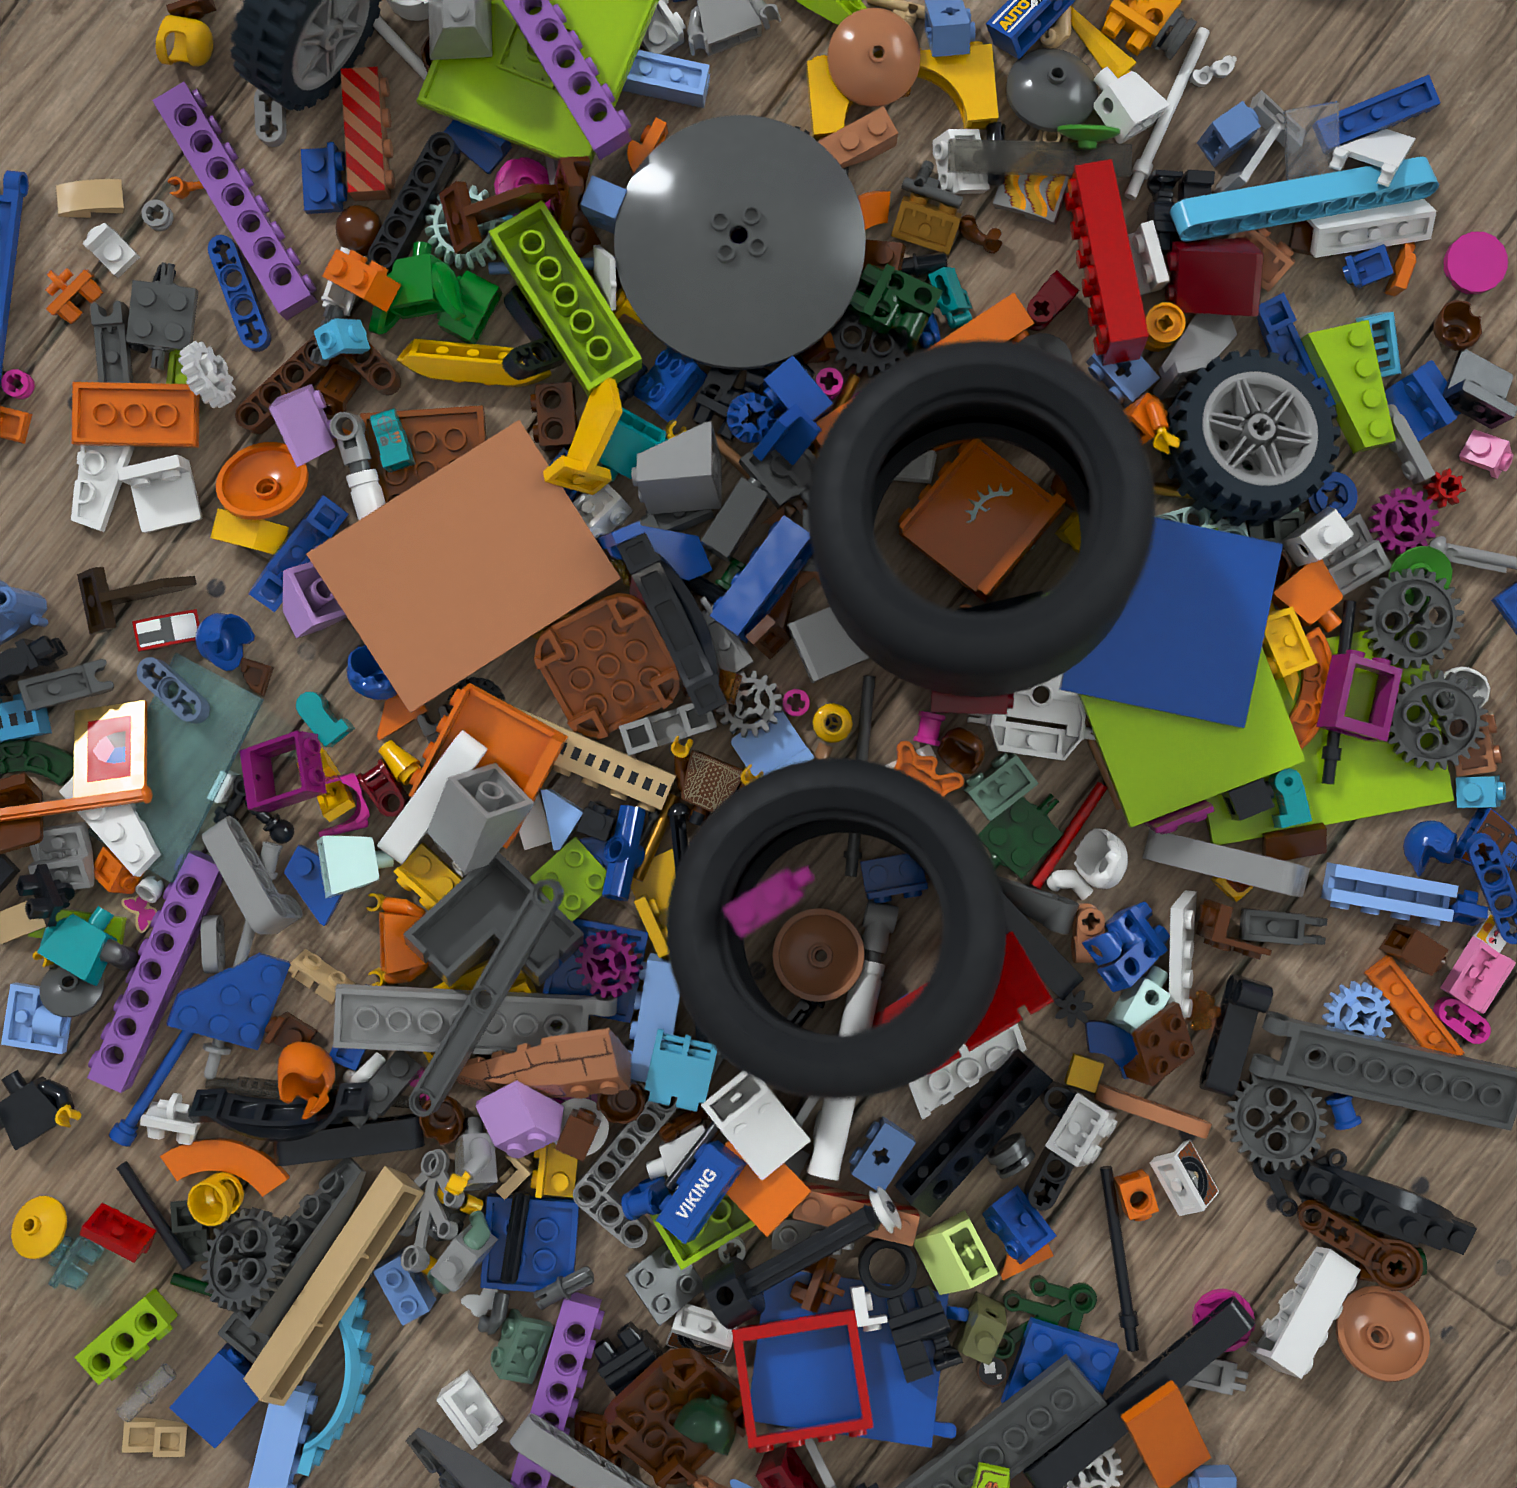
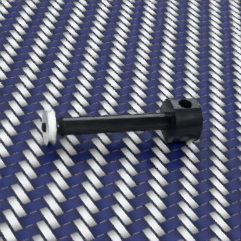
M880 1186L877 1187L876 1193L870 1190L869 1197L872 1206L864 1205L863 1208L753 1269H750L742 1259L735 1258L706 1274L702 1282L704 1294L718 1321L726 1329L732 1330L761 1314L765 1310L764 1291L874 1230L878 1231L881 1223L890 1233L894 1232V1227L901 1229L900 1216L886 1191Z

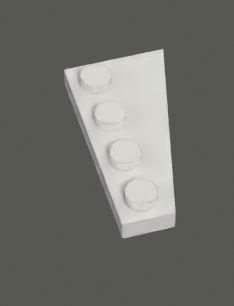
M81 446L80 452L77 454L79 468L78 478L74 484L71 521L102 532L105 531L122 484L119 481L117 469L129 465L135 447Z
M74 776L59 790L65 799L73 798ZM135 803L77 811L133 876L140 877L161 855L145 822L141 821L135 809L137 807Z
M1185 890L1172 905L1170 913L1169 1004L1173 1001L1180 1004L1184 1020L1187 1017H1191L1193 1007L1192 999H1189V991L1193 983L1191 965L1194 953L1193 940L1197 891Z
M1015 1024L972 1051H969L964 1043L959 1049L962 1057L936 1072L909 1083L922 1120L931 1115V1111L941 1104L945 1105L953 1100L954 1096L969 1086L971 1088L978 1083L979 1079L990 1071L999 1069L1017 1048L1022 1052L1027 1050L1018 1024Z

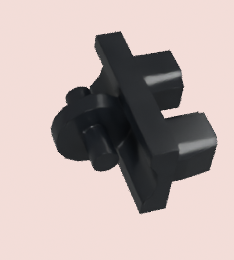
M38 864L34 874L19 876L16 885L19 896L34 895L35 897L29 898L25 905L28 919H44L46 927L57 925L56 915L62 909L69 907V901L75 896L72 884L61 883L59 879L53 881L47 864Z

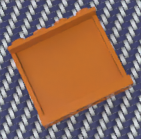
M968 439L959 447L957 451L959 455L953 463L947 461L938 473L940 478L933 486L928 484L918 496L920 501L913 510L909 507L898 520L900 523L899 535L986 602L1063 511L1066 500L1058 493L1051 496L981 442V439ZM1000 484L1005 492H1009L1012 488L1013 493L1009 496H996L985 501L981 506L988 511L984 512L979 508L976 519L966 523L971 520V514L964 510L973 511L975 507L969 499L976 502L981 500L977 490L986 496L989 494L988 485L993 492L999 491Z
M471 683L462 690L458 688L449 702V705L453 706L449 716L444 715L436 728V731L440 733L436 742L431 741L424 751L422 757L426 761L422 769L418 767L410 779L409 784L413 785L409 796L413 797L454 739L464 730L488 748L474 769L496 763L535 802L568 736ZM527 815L502 847L507 849L512 844Z

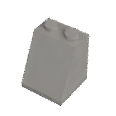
M428 0L429 56L431 60L492 57L491 0Z
M712 422L702 423L637 454V467L632 468V482L634 486H638L640 503H645L648 514L722 508V456Z
M831 607L788 624L787 629L811 683H815L869 659L844 631Z
M496 763L448 777L427 833L464 873L489 865L531 810L534 802Z

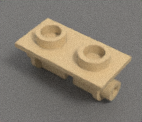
M304 949L290 963L291 966L288 970L292 973V978H295L309 989L317 982L319 986L315 993L331 1005L335 1003L337 984L355 985L344 973L337 971L321 960L318 955L311 953L307 949Z

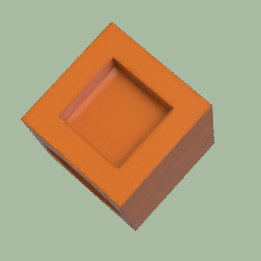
M1143 1169L1114 1177L1123 1212L1129 1220L1144 1221L1151 1218L1153 1213L1159 1212L1149 1176ZM1142 1191V1200L1138 1203H1131L1130 1198L1132 1194Z

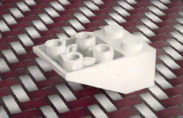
M743 1071L701 1104L721 1132L762 1181L811 1141L768 1085Z

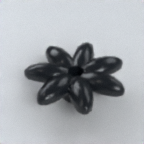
M1084 990L1079 991L1075 997L1071 992L1065 997L1066 1000L1054 999V1003L1063 1008L1057 1012L1055 1018L1062 1019L1067 1016V1023L1070 1028L1074 1026L1076 1017L1081 1022L1088 1023V1018L1083 1011L1092 1009L1094 1005L1082 1002L1085 997ZM1075 1005L1076 1009L1071 1010L1070 1006Z

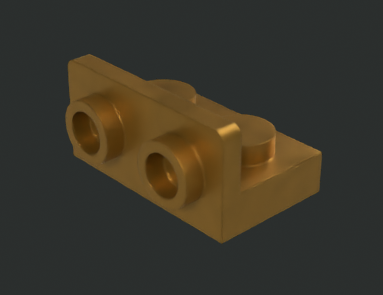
M911 193L910 197L904 195L891 236L949 255L962 214L957 212L958 208L940 203L939 206L927 203L928 198L915 193Z

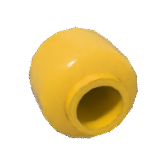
M830 703L825 704L816 711L813 716L812 725L818 738L828 743H836L847 738L851 732L853 722L848 709L840 704ZM832 717L837 720V723L833 722ZM827 719H829L830 722L828 726H826ZM832 725L837 726L835 729H829Z

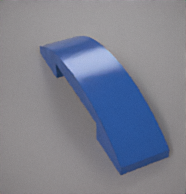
M1284 292L1259 305V315L1256 317L1268 352L1280 354L1278 361L1285 364L1289 360L1297 362L1299 365L1296 370L1304 376L1310 372L1315 377L1312 383L1318 391L1325 388L1329 396L1324 399L1328 408L1335 405L1336 403L1323 376L1318 378L1293 324L1297 319Z
M322 495L276 551L248 594L275 612L283 602V571L310 562L306 553L324 543L328 538H331L349 514Z

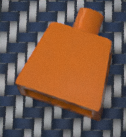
M1322 559L1299 566L1288 575L1287 581L1273 590V603L1279 609L1293 606L1302 627L1310 626L1318 621L1328 633L1342 622L1332 610V607L1343 599V595Z

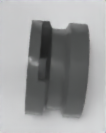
M1178 8L1172 13L1151 45L1157 51L1159 49L1163 50L1165 57L1172 60L1197 24V21L1194 19L1185 18L1183 16L1184 12ZM1170 27H1173V28L1171 29V31L1169 32V34L1167 35L1166 33L1168 32V30L1170 29Z
M1021 1132L1004 1138L998 1142L999 1146L996 1149L992 1148L986 1155L991 1165H996V1172L1001 1179L1011 1177L1020 1172L1035 1158L1036 1154L1030 1146L1027 1147L1025 1145L1026 1140Z

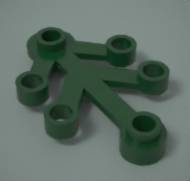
M1041 1275L1031 1278L1029 1286L1032 1293L1038 1297L1049 1295L1063 1300L1055 1306L1022 1298L1015 1290H1009L1003 1296V1303L1007 1310L1011 1312L1019 1310L1037 1316L1033 1318L1055 1325L1059 1324L1060 1318L1070 1313L1067 1328L1078 1332L1083 1315L1091 1312L1097 1303V1295L1090 1285L1076 1283L1067 1288L1049 1283ZM1037 1282H1043L1044 1288L1035 1290L1034 1285ZM1079 1293L1086 1294V1298L1082 1302L1076 1301V1296ZM1010 1297L1018 1298L1015 1305L1007 1303ZM1029 1320L1008 1332L1005 1331L1002 1338L1006 1339V1344L1001 1347L998 1346L995 1357L1006 1359L1014 1353L1015 1343L1023 1339Z

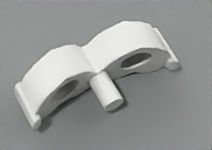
M1227 55L1222 60L1215 61L1210 67L1204 66L1200 70H1194L1189 78L1190 83L1198 87H1205L1213 76L1225 78L1235 67L1237 58Z

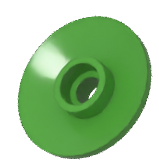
M1062 125L1057 127V132L1069 139L1078 141V148L1097 149V142L1120 135L1119 128L1109 126Z
M1429 546L1414 547L1405 551L1394 561L1389 572L1390 581L1391 572L1398 571L1402 575V570L1411 568L1412 573L1415 569L1422 568L1424 569V576L1428 572H1436L1435 581L1439 578L1447 579L1443 587L1444 589L1449 587L1453 574L1452 565L1447 556L1440 550ZM1410 589L1406 591L1404 597L1409 605L1414 600V594ZM1426 596V600L1423 605L1427 604V602L1429 601L1428 596Z

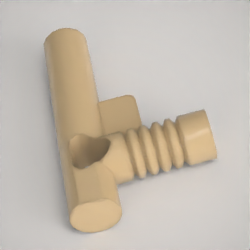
M867 0L869 4L893 10V13L903 18L912 30L916 18L925 20V6L905 0ZM909 9L916 10V12L911 14Z

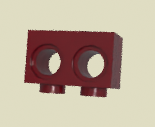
M786 1444L772 1451L765 1452L755 1475L763 1488H819L793 1447H787Z

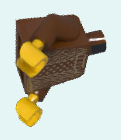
M676 736L671 745V751L674 754V772L677 789L682 793V800L694 804L688 821L695 825L701 826L709 817L710 812H713L731 794L750 781L764 775V772L761 771L757 776H754L750 771L752 764H749L744 770L699 750H692L690 754L689 751L693 746V740L688 739L686 746H682L679 743V736Z

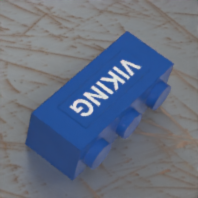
M718 1140L708 1144L704 1143L694 1155V1159L697 1161L691 1169L687 1168L680 1175L676 1182L679 1187L673 1195L669 1194L659 1206L662 1212L656 1221L684 1244L697 1237L747 1164Z

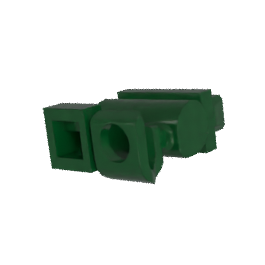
M867 264L859 282L874 290L871 296L856 289L848 309L860 316L858 323L864 326L868 325L879 333L887 334L891 329L896 330L898 333H901L903 329L906 330L910 337L907 347L909 350H914L943 291L904 272L894 270L895 267L886 264L884 270ZM900 309L907 313H904V315L900 314Z

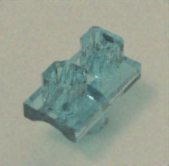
M81 1235L76 1238L70 1247L73 1239L69 1236H64L60 1245L50 1254L52 1257L48 1263L51 1266L56 1267L60 1261L62 1262L48 1285L56 1289L63 1284L75 1291L78 1290L89 1276L88 1272L76 1266L81 1259L93 1266L105 1249Z

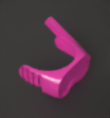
M354 773L325 778V785L341 781L343 784L350 786L356 794L357 803L354 813L347 821L320 830L318 832L320 837L337 835L368 827L369 810Z

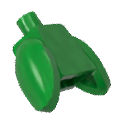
M422 241L415 242L411 257L397 259L394 262L392 271L387 276L401 284L387 312L376 306L373 307L369 332L380 335L384 334L395 326L400 318L409 319L446 312L455 321L466 317L458 278L447 263L442 262L431 254V244Z

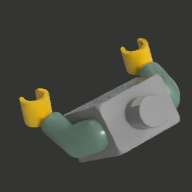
M467 1194L466 1204L463 1203L459 1208L461 1212L470 1215V1224L453 1239L439 1260L430 1255L428 1267L421 1271L427 1275L435 1290L440 1294H448L451 1291L455 1292L462 1288L498 1241L490 1233L484 1213L481 1211L483 1200Z

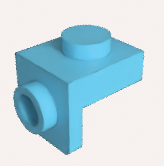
M335 318L314 331L324 360H330L340 353L363 354L370 350L366 331L361 320Z
M1499 775L1456 777L1457 808L1501 806V800L1506 799L1505 782H1500Z

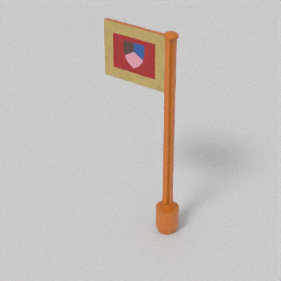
M144 700L75 710L73 798L0 808V822L139 802L150 803L153 793L151 788L147 786V702Z

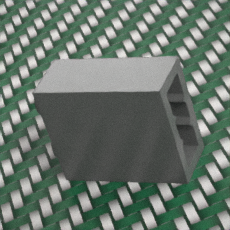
M741 477L701 539L703 548L729 564L730 558L734 556L768 503V493L764 492L766 486L752 477L748 481Z

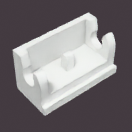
M469 1369L442 1388L436 1399L472 1450L498 1430L497 1426L504 1421V1417Z

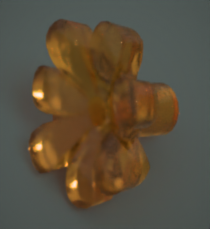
M1198 990L1196 998L1189 996V999H1192L1193 1007L1191 1017H1187V1020H1192L1191 1028L1196 1031L1210 1029L1212 1027V1018H1218L1221 1015L1220 1007L1214 1006V997L1208 995L1203 990Z

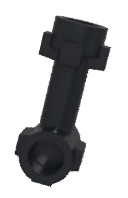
M237 777L233 782L235 793L225 808L218 806L214 813L216 815L213 821L216 824L227 816H232L237 821L239 820L235 814L246 799L243 777Z

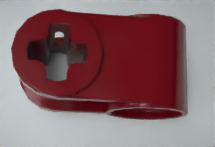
M1058 270L1047 279L1026 308L1027 313L1034 322V325L1030 328L1032 331H1040L1046 328L1080 291ZM1039 310L1043 311L1044 314H1041L1039 317L1034 314V312Z
M381 758L377 761L378 764L364 774L359 773L356 777L362 789L383 815L398 817L410 801V797L400 782L396 781L385 760ZM392 795H396L400 800V806L394 812L388 807V800Z

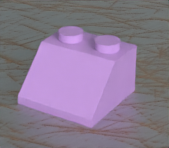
M312 384L277 397L269 407L297 467L333 449L338 443L337 438L333 436L330 430L331 419L328 420L324 412V408L327 407L320 390H314Z
M517 1080L476 1101V1109L494 1146L506 1152L510 1157L522 1158L560 1138L564 1106Z

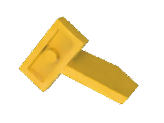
M608 377L590 393L567 457L562 455L543 471L545 482L594 495L612 481L610 469L597 466V463L623 412L615 379Z

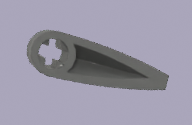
M997 876L1001 892L1020 912L1043 924L1049 930L1061 934L1070 933L1079 907L1077 902L1042 889L1039 890L1038 888Z

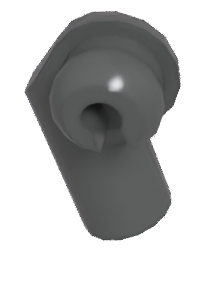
M495 1292L491 1317L484 1315L480 1317L478 1324L479 1332H487L488 1335L497 1332L506 1319L510 1299L509 1294Z

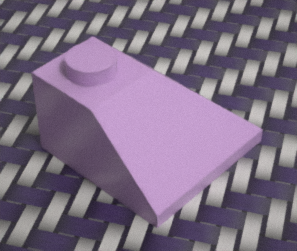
M312 562L283 571V613L296 638L323 630L347 618Z

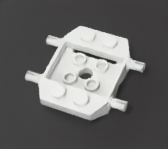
M1062 674L1044 684L1038 685L1045 687L1049 692V698L1043 704L1037 703L1033 698V691L1038 687L1035 686L1014 693L1013 709H1007V715L968 714L979 716L980 718L967 717V722L985 724L988 727L996 751L1065 761L1082 740H1096L1094 735L1091 734L1093 733L1091 727H1086L1085 725L1086 713L1079 695L1059 690ZM1014 717L1067 725L1064 730L1006 721V718Z

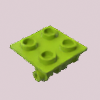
M574 837L538 869L530 879L534 884L546 879L558 881L564 890V897L558 909L573 922L602 896L607 871L584 845ZM544 885L541 891L552 901L554 898L553 889L548 885Z

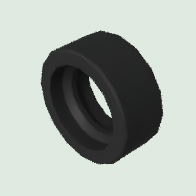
M875 1238L864 1246L859 1255L858 1271L861 1281L870 1292L878 1297L891 1299L903 1295L911 1288L917 1275V1262L915 1255L907 1245ZM885 1248L894 1249L899 1252L904 1258L906 1265L905 1274L902 1279L890 1286L877 1283L872 1278L869 1270L872 1256L877 1251Z

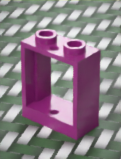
M1346 650L1345 654L1332 655L1317 727L1368 742H1387L1403 669L1391 666V661L1388 659L1374 657L1371 660L1365 658V653L1357 650ZM1355 667L1379 674L1368 723L1344 716Z
M297 730L239 750L248 810L272 812L327 794L318 734ZM296 749L302 788L276 796L271 758Z

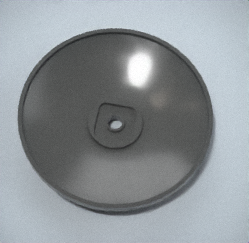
M752 115L715 117L685 127L659 144L635 171L626 187L627 192L616 217L614 231L616 266L620 282L634 312L644 326L668 348L697 363L729 370L764 368L784 362L792 355L796 357L808 350L832 330L843 316L858 287L865 255L864 218L859 199L846 172L830 152L811 136L786 123L766 117ZM738 228L744 229L748 233L747 240L742 244L733 243L730 239V234L733 230Z

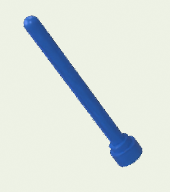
M184 1030L180 1032L126 1119H122L120 1123H115L109 1133V1137L122 1146H131L137 1136V1123L194 1033Z

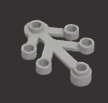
M440 1149L429 1151L422 1158V1173L414 1182L421 1189L426 1186V1190L397 1234L405 1237L411 1236L415 1230V1221L420 1217L415 1243L405 1248L401 1256V1266L406 1271L419 1273L429 1265L430 1255L425 1249L432 1217L437 1226L439 1238L451 1241L458 1233L457 1223L448 1220L437 1196L438 1186H440L444 1194L443 1202L447 1207L460 1208L465 1196L464 1192L460 1195H454L445 1190L450 1179L447 1173L449 1169V1156L447 1152Z

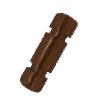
M703 1103L698 1104L697 1112L688 1110L673 1119L671 1123L662 1126L658 1133L663 1142L668 1143L678 1137L677 1134L682 1135L701 1123L702 1120L709 1118L710 1116L701 1106Z

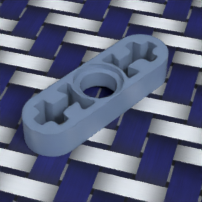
M147 657L139 663L137 677L140 682L181 720L199 724L207 719L210 712L208 701L165 661ZM152 667H155L154 672L158 676L163 677L161 680L152 677L153 673L150 671ZM176 682L179 687L178 694L170 699L168 688L172 683ZM185 701L195 704V714H192L193 710L187 704H183Z

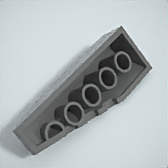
M352 1158L342 1159L319 1182V1189L313 1195L307 1194L299 1202L300 1207L290 1217L285 1215L280 1220L279 1225L287 1228L282 1236L290 1238V1241L284 1245V1249L291 1250V1253L284 1257V1261L290 1265L281 1269L285 1280L277 1279L275 1283L279 1290L278 1292L269 1291L270 1301L261 1300L260 1308L251 1307L250 1312H236L248 1329L268 1336L273 1335L346 1225L366 1172ZM253 1256V1258H255V1259L265 1258V1257H256V1256Z
M419 1427L405 1440L430 1473L437 1472L439 1474V1486L441 1488H515L476 1457Z

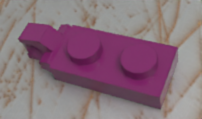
M807 867L793 875L787 869L782 873L779 872L732 902L723 910L739 936L743 938L797 904L798 900L804 896L801 888L814 881L815 878Z

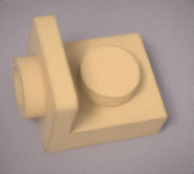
M507 1154L505 1155L517 1169L515 1170L511 1166L498 1179L502 1184L496 1192L504 1200L534 1170L535 1167L531 1164L533 1160L529 1154L519 1159L510 1157Z

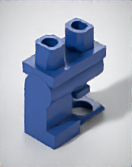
M1141 902L1117 911L1113 917L1105 922V927L1108 930L1107 933L1082 942L1098 966L1101 965L1097 971L1112 992L1132 987L1157 961L1159 956L1168 950L1165 944L1169 940L1170 935L1161 925L1151 927L1147 919L1152 916V909L1147 902ZM1091 945L1096 946L1101 951L1103 957L1097 955Z

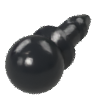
M249 810L252 815H256V818L265 824L263 830L265 832L269 831L271 839L276 843L284 844L293 838V825L287 820L280 819L278 813L272 817V814L269 812Z

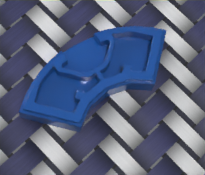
M1088 1020V1023H1084L1088 1051L1090 1053H1102L1112 1058L1119 1066L1122 1077L1129 1079L1125 1075L1123 1066L1138 1054L1132 1035L1114 1024Z

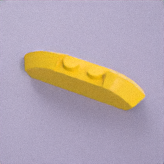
M414 339L396 359L401 365L421 376L439 381L452 380L457 383L475 382L484 385L496 384L505 387H522L538 383L552 375L551 371L548 370L523 380H517L509 376L503 368L502 361L513 349L512 347Z

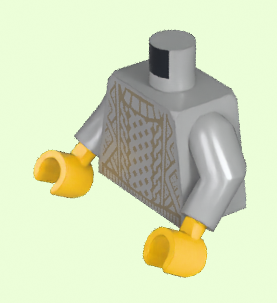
M481 1117L464 1118L465 1134L455 1141V1173H452L445 1187L446 1191L454 1195H460L463 1191L487 1190L498 1182L495 1146L489 1134L483 1133ZM438 1186L437 1196L440 1203L444 1204V1194L440 1186Z

